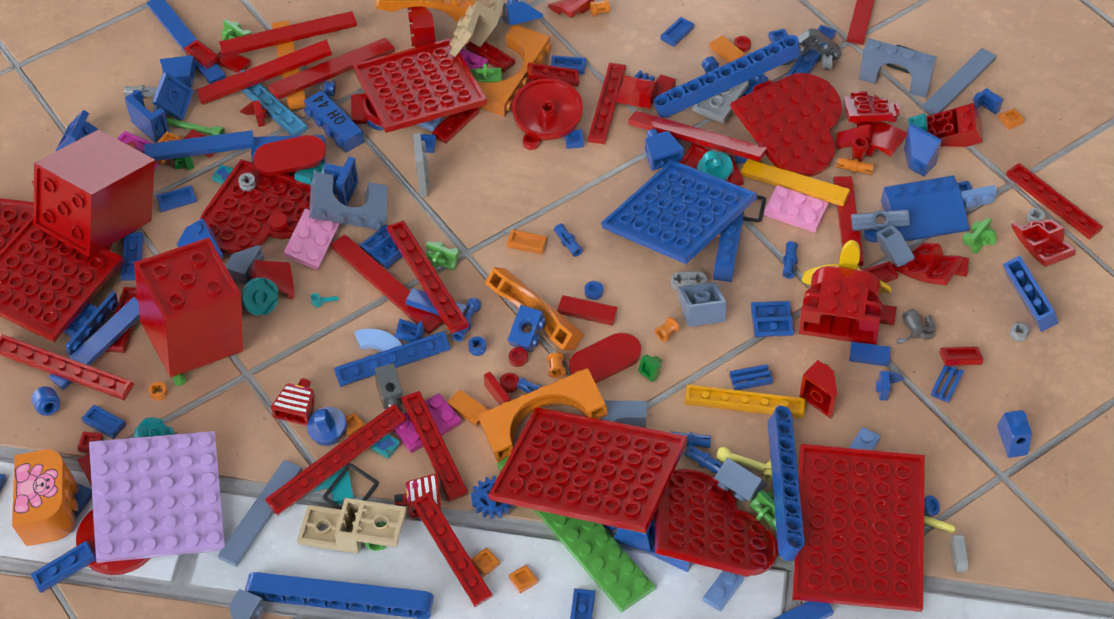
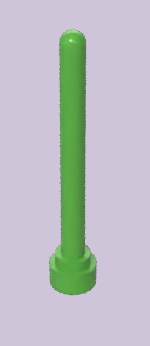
M166 117L167 123L170 126L187 130L194 129L210 136L225 134L224 127L215 126L209 128Z

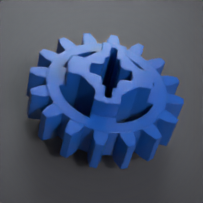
M493 476L492 480L485 477V482L479 480L478 487L473 486V493H471L472 507H476L477 514L482 512L484 518L487 514L490 515L491 519L494 518V515L502 518L503 512L508 515L509 508H514V505L489 499L488 494L497 479L496 476Z

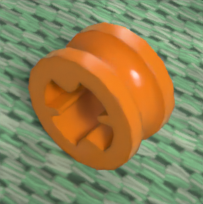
M154 382L149 386L148 391L153 400L160 401L166 398L168 391L163 382ZM160 389L162 390L161 393H160V392H157V393L155 394V390H158V391H159Z

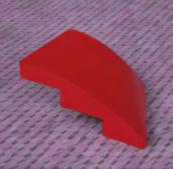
M881 121L877 123L861 122L856 124L857 127L868 124L872 126L871 141L868 142L869 148L866 152V155L870 158L877 149L891 157L906 140L907 132Z
M1053 219L1030 221L1029 224L1018 225L1017 222H1013L1011 225L1023 246L1044 267L1075 255L1076 249L1064 241L1065 228Z
M922 243L915 250L911 251L914 256L913 260L899 267L894 263L892 265L897 272L910 278L931 284L947 285L963 261L961 256L944 255L938 243Z

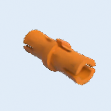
M839 156L836 168L850 170L852 173L860 172L872 175L874 167L873 163L861 162L858 159L841 158Z

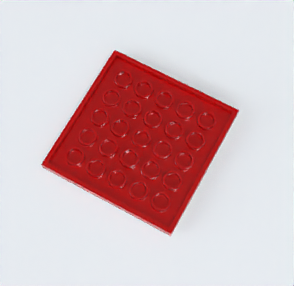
M452 38L353 64V70L385 133L487 105L485 95L460 52L456 57L450 54Z
M32 215L0 250V317L55 343L123 264L124 259L122 256L105 248L88 257L34 226Z

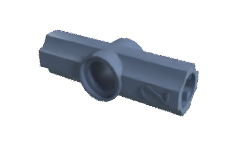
M879 210L874 213L851 215L853 231L874 229L880 231L890 225H893L895 228L910 226L908 210L886 212ZM882 217L885 219V223L878 224L875 219Z

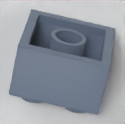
M715 282L678 287L683 317L688 326L717 324L718 322L726 321V300Z
M728 457L714 477V479L719 481L717 484L725 491H728L730 488L736 492L734 496L744 503L746 500L752 502L756 498L757 493L764 490L768 485L764 480Z

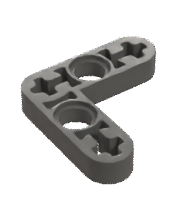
M809 29L798 37L799 43L802 45V53L799 57L811 48L822 56L826 55L828 57L832 55V60H837L842 55L840 46L817 29ZM822 43H827L825 46H819ZM793 59V60H791V61H789V62H787V63H785V64H782V65H789V64H791L792 62H794L796 59Z

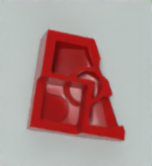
M560 0L548 4V8L558 15L564 13L572 18L579 12L582 14L590 9V2H594V0Z
M253 261L249 270L252 279L258 277L267 278L275 283L278 291L288 294V299L294 298V283L289 262Z

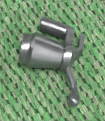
M915 309L908 310L902 314L903 323L910 330L911 335L905 339H897L898 344H903V342L908 341L912 337H920L926 340L932 339L935 336L934 332L936 329L931 315L924 318L927 326L924 327L920 315Z

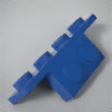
M112 291L98 308L88 303L64 331L65 334L72 337L66 344L69 356L80 348L94 334L96 328L105 322L109 313L117 308L118 298L115 292Z

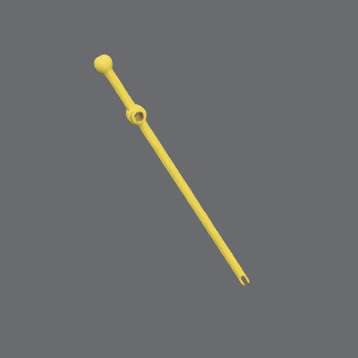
M720 447L716 455L718 461L724 462L728 457L738 464L762 471L764 473L763 478L768 482H772L771 459L768 463L764 464L733 454L727 447ZM924 516L925 525L953 533L956 529L952 524Z

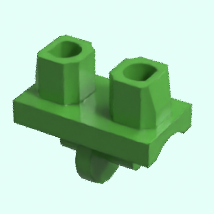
M228 19L223 20L222 40L252 34L250 30H242L238 22L232 23Z
M483 64V68L470 69L476 81H501V68H487V64Z
M986 218L983 222L975 221L972 225L973 234L966 232L963 235L964 245L971 246L972 253L977 254L983 245H994L996 243V231L990 226L992 222L990 218Z
M428 241L426 243L427 250L425 255L431 261L433 267L437 268L441 265L453 271L456 269L460 250L456 248L448 249L439 241L435 243Z
M761 490L750 503V506L758 513L756 519L759 522L764 519L776 530L774 495L771 492L765 493Z

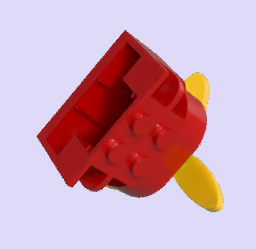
M850 240L845 243L840 253L839 264H827L809 269L803 273L802 282L810 285V289L805 292L803 298L799 334L849 342L877 344L882 311V302L879 299L880 292L891 294L892 288L880 281L872 273L861 270L858 267L860 247L856 241Z

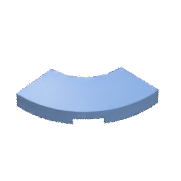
M361 329L354 331L361 350L370 348L383 352L402 345L397 338L382 330Z

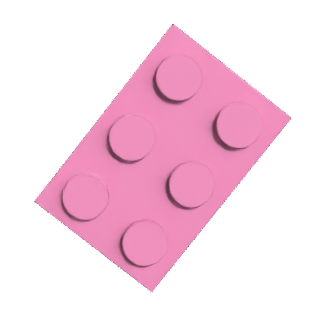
M777 185L763 215L816 233L829 202Z
M305 208L283 256L317 271L339 227V223L309 218L310 210Z

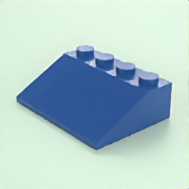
M954 175L883 187L881 203L885 212L908 210L910 226L896 228L906 242L969 231L961 191Z

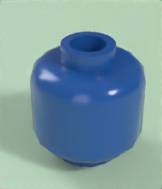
M48 386L38 388L31 397L34 408L43 416L54 414L61 405L56 391Z

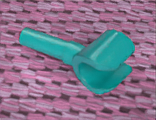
M319 293L310 295L313 300L311 302L316 308L321 307L326 302L338 301V296L321 297Z

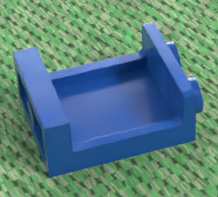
M139 89L125 97L131 122L154 143H157L166 131L170 132L165 111L159 108L151 113L146 109L142 92Z

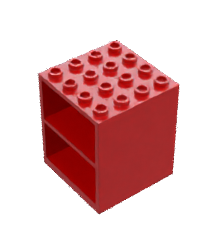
M97 130L34 162L33 225L91 257L152 221L155 159L105 132Z
M209 237L134 262L140 322L170 378L243 351L241 293Z

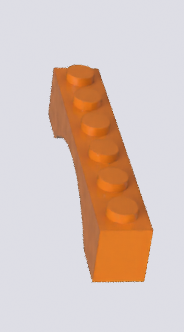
M375 0L376 8L379 10L395 12L408 7H430L448 14L457 23L461 17L466 16L465 13L470 5L473 6L477 1Z
M494 267L485 281L487 286L518 307L523 305L542 311L546 319L544 330L548 334L549 339L562 350H575L585 335L507 268Z

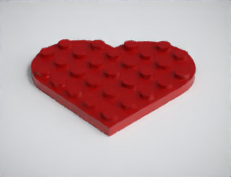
M808 73L791 74L731 102V109L757 144L767 147L766 156L777 168L812 177L823 172L831 163L835 153V143L830 131L840 119L842 102L835 88L827 80Z
M240 159L204 209L200 219L203 218L210 226L222 253L232 255L257 245L262 246L269 237L281 240L290 239L305 208L310 210L311 185L294 179L295 177L287 174L264 175V173L256 169L254 163ZM244 173H251L255 177L256 185L251 191H244L240 188L238 179ZM283 213L286 215L288 225L284 230L274 231L270 228L268 219L272 214Z
M693 469L675 470L656 510L655 554L746 577L768 571L778 556V543L773 532L770 529L766 530L754 515L738 509L731 491H725L717 485L719 481L714 479L713 476Z

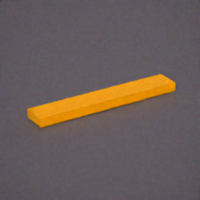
M747 159L741 170V176L774 186L778 185L840 206L844 205L850 193L848 188Z
M687 384L684 404L772 415L777 406H785L791 411L792 417L803 418L805 398Z

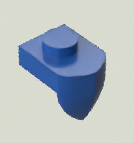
M399 319L394 337L407 342L421 339L424 334L422 321L415 324Z
M879 371V377L875 384V391L879 392V400H888L890 384L897 383L904 378L892 371Z

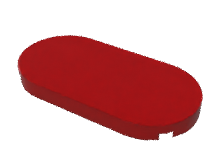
M304 135L264 144L256 150L253 160L259 172L261 171L267 176H275L319 165L326 156V148L324 142L319 137Z
M616 333L576 352L569 361L570 375L588 368L595 384L635 365L640 359L641 344L635 336L628 333Z

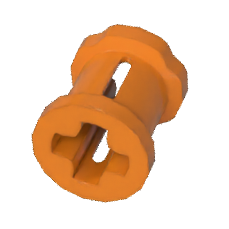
M608 0L595 3L593 1L590 2V11L593 17L605 12L607 14L610 13Z
M668 317L661 327L654 329V332L659 340L666 342L669 340V336L680 330V326L675 319Z
M560 352L548 354L546 357L550 368L548 375L552 378L563 377L566 374L562 363L564 360L563 354Z

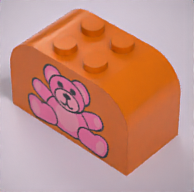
M45 449L14 455L12 527L26 546L60 540L66 537L75 525V511H78L76 493L79 492L78 484L61 456L53 450Z

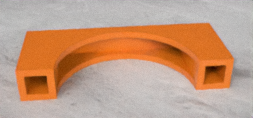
M515 24L512 25L506 34V47L514 50L523 59L524 63L521 69L515 75L503 81H476L487 99V105L478 108L505 117L508 111L512 110V102L519 89L529 83L528 63L543 64L545 56L552 49L550 36Z
M588 368L577 371L566 378L558 379L554 383L542 386L533 392L523 394L519 398L504 402L500 406L485 410L477 415L497 462L511 454L514 448L515 432L519 424L527 415L534 411L535 407L541 408L560 404L574 407L586 417L600 419L609 415L606 404Z

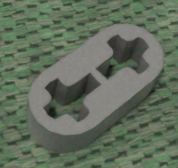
M675 272L671 276V287L678 291V287L684 285L707 283V277L702 272Z
M951 535L950 546L954 571L967 572L968 559L964 536Z

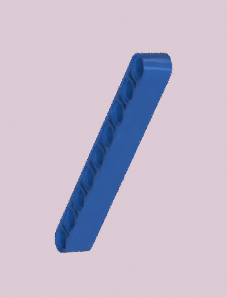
M795 35L784 37L658 95L654 99L658 115L662 118L669 117L798 58L802 53L798 37Z
M777 406L768 420L778 552L784 560L793 561L804 546L792 413L787 407Z
M260 572L250 573L245 587L246 592L259 596L263 601L417 619L430 618L434 595L427 591Z

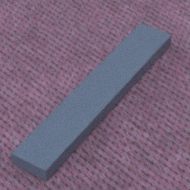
M981 48L923 104L922 110L931 115L943 112L995 61L996 55Z
M283 460L226 542L225 547L218 554L220 560L235 567L238 566L274 513L265 502V498L301 473L302 467Z

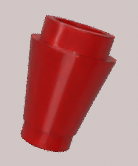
M856 137L851 142L852 160L858 159V161H863L869 148L866 138Z

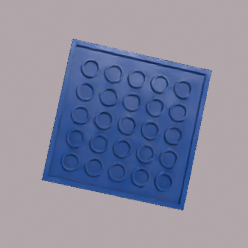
M671 160L605 218L601 225L605 230L687 264L757 199V195L753 191Z

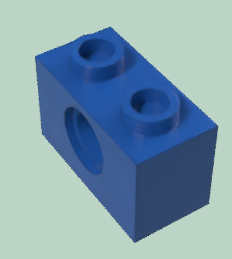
M520 305L507 339L510 346L521 347L529 352H532L533 348L537 347L540 329L543 330L546 324L543 312ZM532 326V330L530 332H524L525 327Z

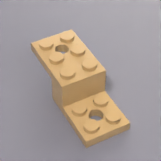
M491 0L489 8L478 1L473 6L470 5L466 10V16L461 17L457 23L458 27L453 34L455 37L450 43V46H452L450 54L456 57L468 40L480 47L497 26L505 0Z
M345 498L342 510L308 505L297 543L298 545L359 554L362 542L397 547L407 509L403 506ZM379 521L387 523L384 527L376 526V523ZM325 524L329 526L324 531L318 530L320 525Z

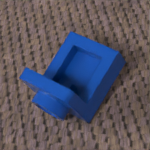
M985 88L974 96L973 101L977 109L982 105L996 115L1001 109L1003 99Z

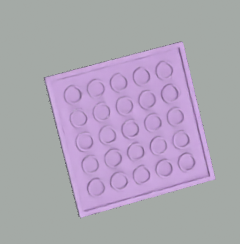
M215 431L89 442L97 563L221 551L225 547Z

